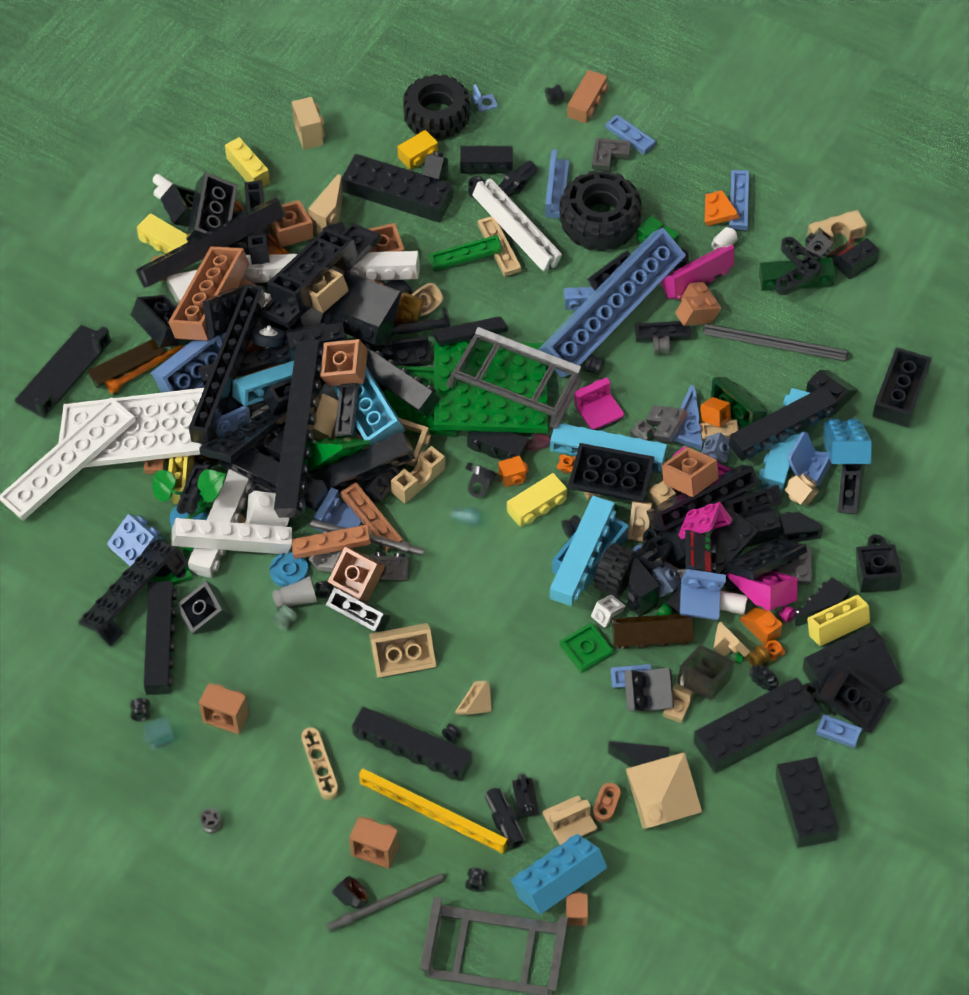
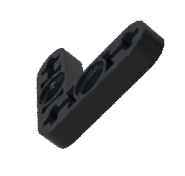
M785 237L782 239L781 251L796 268L777 279L775 291L780 295H788L818 277L821 265L795 238ZM803 255L805 259L799 260L796 256ZM800 275L803 279L795 280L793 276Z

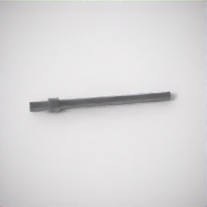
M312 519L310 527L329 532L347 529ZM370 534L371 543L398 549L405 554H408V552L421 556L424 554L425 548L410 545L409 542H398Z
M441 873L362 909L340 915L341 918L327 923L326 927L329 932L342 926L347 927L357 919L444 881Z

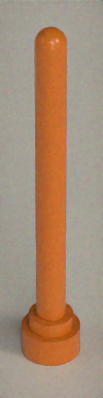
M184 345L170 349L118 379L112 378L105 381L108 391L111 394H115L120 390L121 385L164 362L169 355L177 353L184 348Z

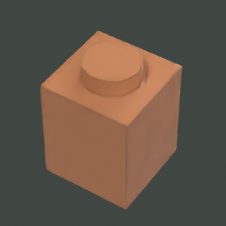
M572 892L566 897L567 926H587V894Z

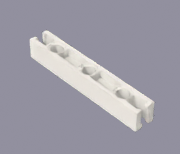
M491 178L487 179L485 186L483 181L478 182L472 196L542 271L548 270L549 265H551L552 269L556 268L562 256L561 252Z

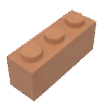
M590 70L587 71L567 105V117L583 123H587L588 119L593 117L596 105H600L603 93L606 94L608 90L607 76Z

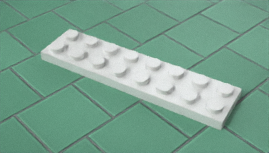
M111 397L0 495V501L24 521L136 421L135 417Z

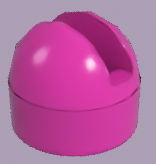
M783 606L779 611V616L783 621L790 623L795 617L796 609L790 606Z

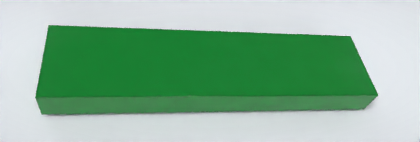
M494 235L431 253L429 257L433 272L502 253L503 251L499 236Z

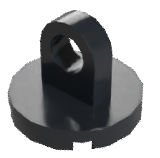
M467 462L465 469L473 472L468 484V492L476 498L485 495L491 480L500 483L503 478L501 474H498L496 477L494 471L480 465L474 466L471 462ZM477 482L483 486V490L479 494L472 490L473 484Z

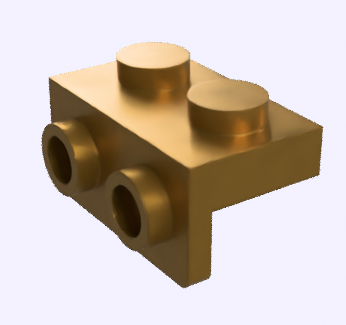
M405 292L402 293L394 326L419 321L424 300Z

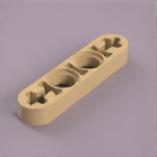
M312 727L306 728L301 734L302 743L322 798L332 800L338 795V786L323 742L317 729ZM309 735L314 737L315 745L311 746L310 739L308 738ZM315 751H320L322 756L319 759H314L311 757V754ZM325 768L328 770V774L319 776L317 771ZM327 781L332 789L330 793L326 790L325 782Z

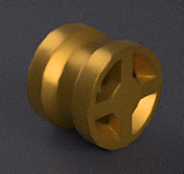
M758 645L755 647V651H750L746 655V659L751 666H762V664H767L771 661V656L762 645Z

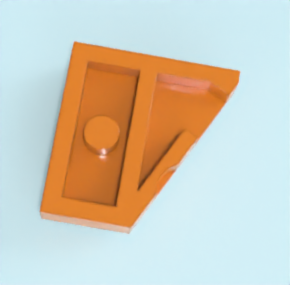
M722 190L705 194V223L707 226L739 218V214Z

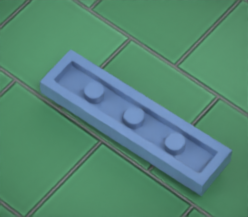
M731 170L730 203L739 214V218L729 221V228L734 230H747L749 171Z

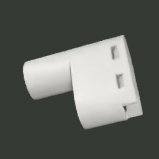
M160 174L155 175L153 183L158 187L154 191V196L160 199L173 183Z

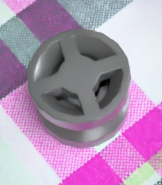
M664 336L663 338L653 337L654 355L670 353L669 336Z
M207 808L201 813L200 822L203 831L214 834L221 829L222 821L219 811L214 808Z

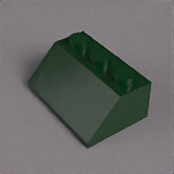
M727 377L713 378L711 397L731 403V419L737 420L740 427L744 428L767 416L768 411H766L765 407L753 400L750 394L740 389L737 383L732 382Z

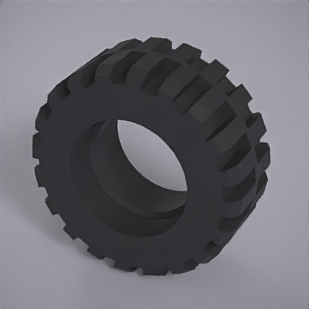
M433 74V76L426 75L422 79L418 78L415 80L414 84L411 83L404 93V119L408 128L416 135L426 130L434 139L440 138V140H444L445 137L451 138L455 136V133L461 132L462 128L468 123L470 116L468 91L461 82H457L453 77L448 78L447 75L443 74L442 76H438V74ZM434 103L449 106L440 111H431L424 108Z

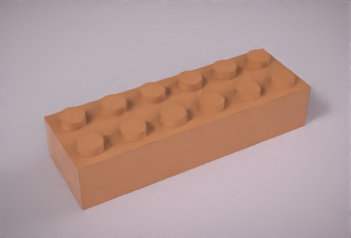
M210 247L168 322L176 339L209 340L203 300L238 287L249 266L243 248Z

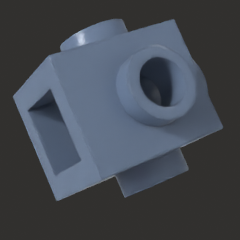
M721 432L707 436L702 453L716 459L718 463L726 462L731 450L729 446L730 440Z
M669 563L650 571L653 578L660 585L659 598L672 592L681 582Z

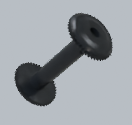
M442 307V318L438 320L430 319L393 326L391 336L451 327L448 310ZM391 337L388 345L389 347H392Z

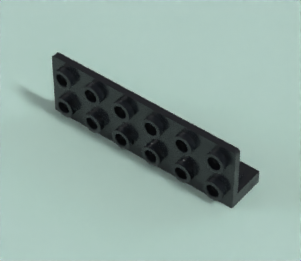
M80 325L15 398V403L44 419L111 343L108 328L101 326L98 331H93L84 325Z
M159 540L153 541L148 545V549L138 556L135 562L122 573L121 577L110 585L108 591L96 600L90 610L82 615L78 624L96 632L102 641L111 647L123 634V631L113 619L164 565L173 576H177L188 565L187 559L176 546Z

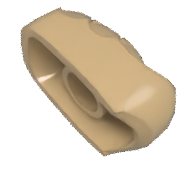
M428 283L411 294L424 300L420 317L431 313L443 300L442 293L434 283Z

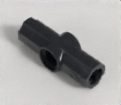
M531 160L526 161L517 170L509 171L505 175L503 182L498 186L508 197L515 192L520 193L524 189L526 182L538 173V168Z
M494 787L484 794L485 800L492 812L494 824L498 830H501L503 837L507 838L509 849L521 847L526 842V839L518 825L515 810L512 806H509L501 788Z

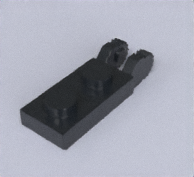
M195 465L176 507L179 514L186 512L190 515L195 514L198 508L197 502H199L201 497V491L198 488V478L204 470H213L210 466Z

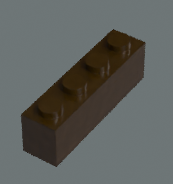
M680 614L613 618L612 639L614 647L627 649L635 645L645 648L649 647V644H657L658 646H667L669 643L688 644L694 641L692 616Z

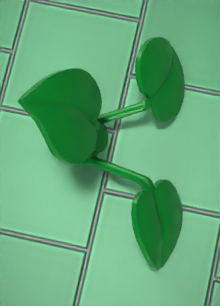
M159 470L154 474L152 480L153 494L161 502L170 500L172 493L177 495L182 493L174 490L177 480L170 471ZM204 470L200 474L198 488L201 491V497L199 502H197L200 510L196 511L193 515H188L187 519H192V517L200 513H205L206 509H212L215 500L223 488L227 476L226 473ZM183 547L190 553L194 550V547Z

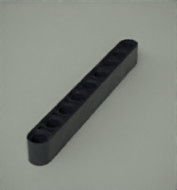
M278 197L270 199L136 269L135 272L143 288L150 287L204 259L210 247H227L281 219L286 213Z

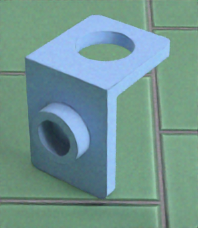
M473 85L474 94L471 95V98L479 112L497 108L493 94L481 96L477 85ZM484 100H490L492 104L486 106L483 105L482 102Z

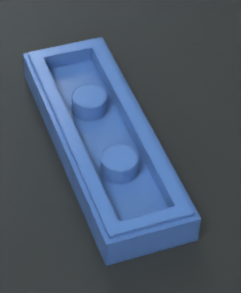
M619 115L614 116L605 124V128L620 139L631 141L630 146L643 155L656 146L655 140Z

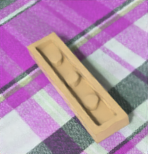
M492 216L477 220L478 227L484 238L494 235L499 236L503 252L493 256L504 277L521 272V266L498 222Z

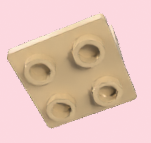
M575 796L543 811V816L559 845L577 833L584 837L597 830L590 816L589 802L587 799L582 801L579 796Z

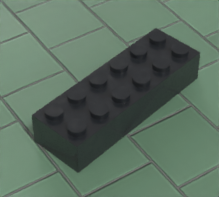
M356 153L341 178L343 193L440 223L453 199L452 183Z
M796 677L694 731L693 743L716 774L817 720L819 706Z

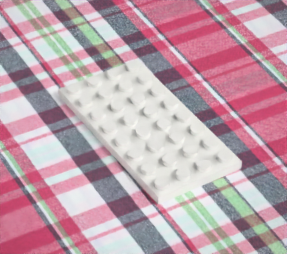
M204 388L113 398L129 411L136 421L84 467L199 455V447L204 444L191 442L188 428ZM109 399L64 404L59 443Z

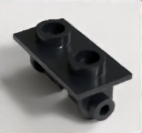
M524 773L519 774L517 780L512 781L519 818L539 815L533 780Z

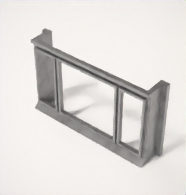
M477 327L475 335L451 373L446 386L453 389L457 380H461L551 415L550 427L557 429L574 398V392L578 390L582 383V380L579 379L581 366ZM480 339L494 346L477 376L473 377L462 371L475 351ZM500 347L549 366L532 399L482 380ZM556 368L571 374V377L553 408L538 402V399Z
M433 897L420 970H424L425 978L532 995H552V991H556L568 917L559 916L558 923L444 906L442 905V898ZM442 917L462 920L453 972L432 969ZM469 921L529 930L520 983L459 973ZM535 932L556 934L548 987L527 984Z

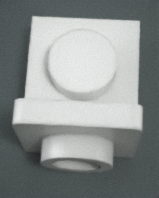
M610 594L596 602L591 617L603 627H606L612 617L623 612L625 605Z

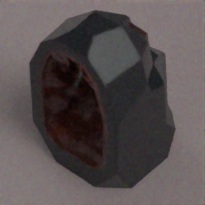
M349 875L331 891L344 905L351 906L352 908L362 909L368 902L366 890L355 878Z

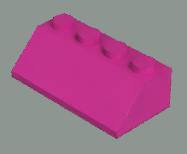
M733 244L717 248L669 273L660 282L667 298H675L677 300L682 297L689 283L704 282L707 284L715 280L714 276L718 274L722 276L730 272L729 268L734 266Z

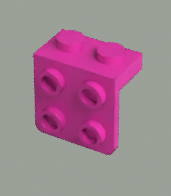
M607 377L597 380L589 386L581 387L574 392V406L591 430H598L624 417V412L610 394L611 382Z
M721 502L708 504L699 509H692L686 515L679 537L681 539L685 538V530L701 534L729 525L732 518Z

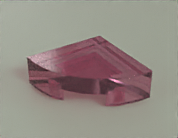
M535 433L528 445V450L537 451L538 449L549 447L551 438Z

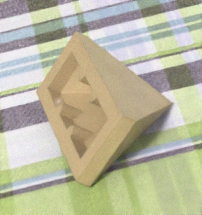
M475 681L456 709L455 713L457 715L492 712L488 681Z

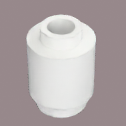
M724 228L713 239L711 243L713 249L734 244L738 240L736 231L732 228Z

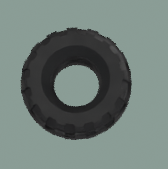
M594 170L589 171L586 175L581 174L566 186L564 194L561 195L559 215L562 229L572 242L577 245H583L585 249L606 251V249L610 248L612 250L619 248L622 243L626 244L633 238V235L640 226L642 216L640 194L630 180H625L618 173L613 174L606 170L596 172ZM605 204L614 207V209L608 212H595L587 208V206Z

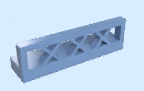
M553 149L550 160L545 218L560 219L559 205L561 195L564 194V189L567 186L569 160L557 159V150Z

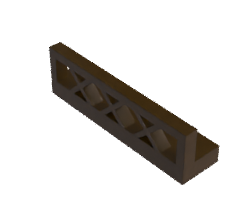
M151 339L87 372L97 388L105 384V381L112 378L115 379L162 355L164 350L162 347L159 348L156 342Z

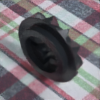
M753 665L750 668L749 676L752 678L751 680L757 686L762 687L763 690L771 691L779 685L775 674L768 668L759 665Z

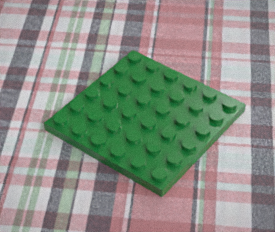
M435 340L434 389L436 390L435 394L440 400L434 406V430L547 433V414L461 380H457L453 389L446 386L451 373L457 366L470 341L466 340L439 346ZM479 341L462 372L476 377L494 345L485 341ZM519 342L537 350L544 344ZM500 347L482 380L532 399L546 373V365ZM547 384L538 399V402L547 405Z

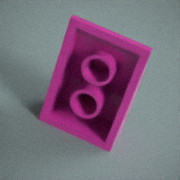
M776 571L765 573L756 580H749L747 577L736 576L730 572L727 573V577L755 605L761 606L765 610H775L776 607L788 606L789 603L797 601L798 578Z

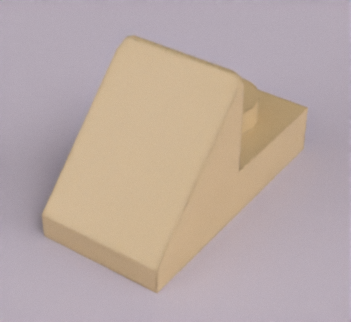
M632 501L628 540L643 541V533L650 526L646 511L651 509L652 503Z
M721 622L718 624L714 650L723 658L731 651L735 654L740 652L745 657L750 651Z
M677 682L673 686L674 708L665 709L663 717L682 723L696 689Z

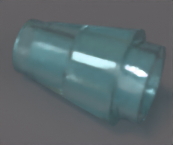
M476 508L452 509L451 519L471 527L477 526L480 522L481 512Z

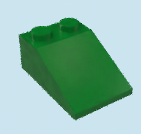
M330 437L324 438L319 442L314 440L311 442L312 458H309L310 471L322 469L325 465H331L343 457H349L369 445L370 441L348 438L331 439Z

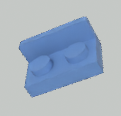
M592 287L564 288L565 310H577L595 292Z

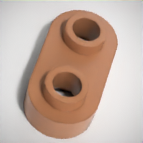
M606 783L599 791L593 808L594 818L599 822H608L614 816L620 799V788L616 784ZM612 794L613 797H607L606 795ZM605 811L607 814L601 815L600 812Z

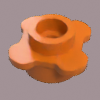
M565 454L560 455L557 469L563 473H572L576 457L566 456Z
M771 640L766 646H763L769 652L772 662L776 661L777 657L785 654V649L776 640Z

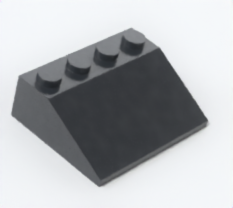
M345 272L343 276L349 291L322 314L320 323L340 320L345 334L374 345L388 346L402 292Z
M579 443L568 489L644 503L653 474L654 456Z
M870 626L805 657L802 667L809 681L818 686L819 693L836 665L850 667L882 693L902 684V679L889 651L874 626ZM830 710L833 716L837 715V713Z

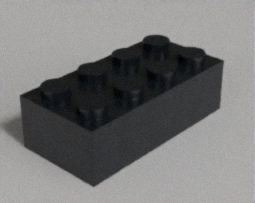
M206 172L196 183L186 237L187 241H191L232 219L237 185Z
M896 347L874 404L872 417L908 428L928 376L932 357Z
M817 757L777 764L775 777L796 847L802 848L837 841L840 829Z

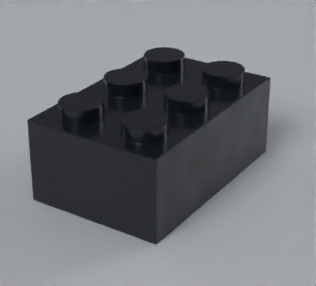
M167 295L137 297L131 316L159 347L188 345L191 342V339H176L168 322L177 305Z

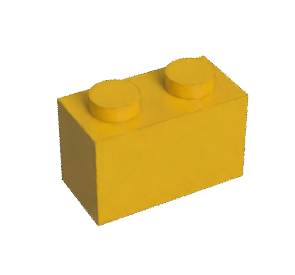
M424 130L397 146L398 158L409 170H412L425 162L427 154H433V151L438 152V142Z

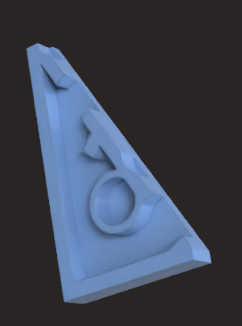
M691 385L680 409L686 410L687 416L673 441L702 450L703 442L701 439L696 390Z

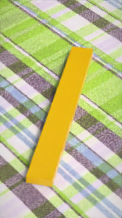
M363 768L360 771L359 780L361 785L502 854L507 850V838Z

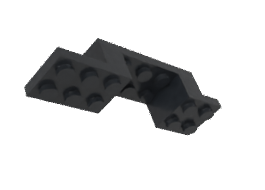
M351 223L341 234L325 228L267 283L271 300L260 310L261 316L290 328L313 306L308 289L332 266L348 272L381 240V235L354 223Z

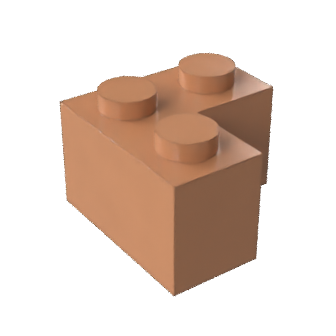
M704 282L689 283L680 298L682 302L675 314L684 326L711 324L721 310V306Z

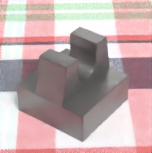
M640 419L634 428L630 430V435L633 438L650 441L654 438L653 435L656 430Z

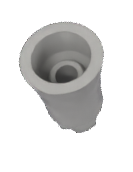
M310 576L291 585L281 587V590L272 591L277 610L283 605L290 608L301 604L317 602Z

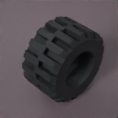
M612 543L605 550L599 561L594 577V587L619 597L629 584L633 559L637 556L636 552Z

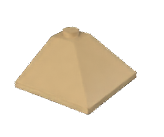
M685 752L626 769L643 829L702 812Z

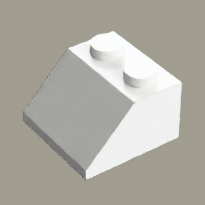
M254 491L249 494L246 524L287 527L289 518H279L274 510L276 493Z

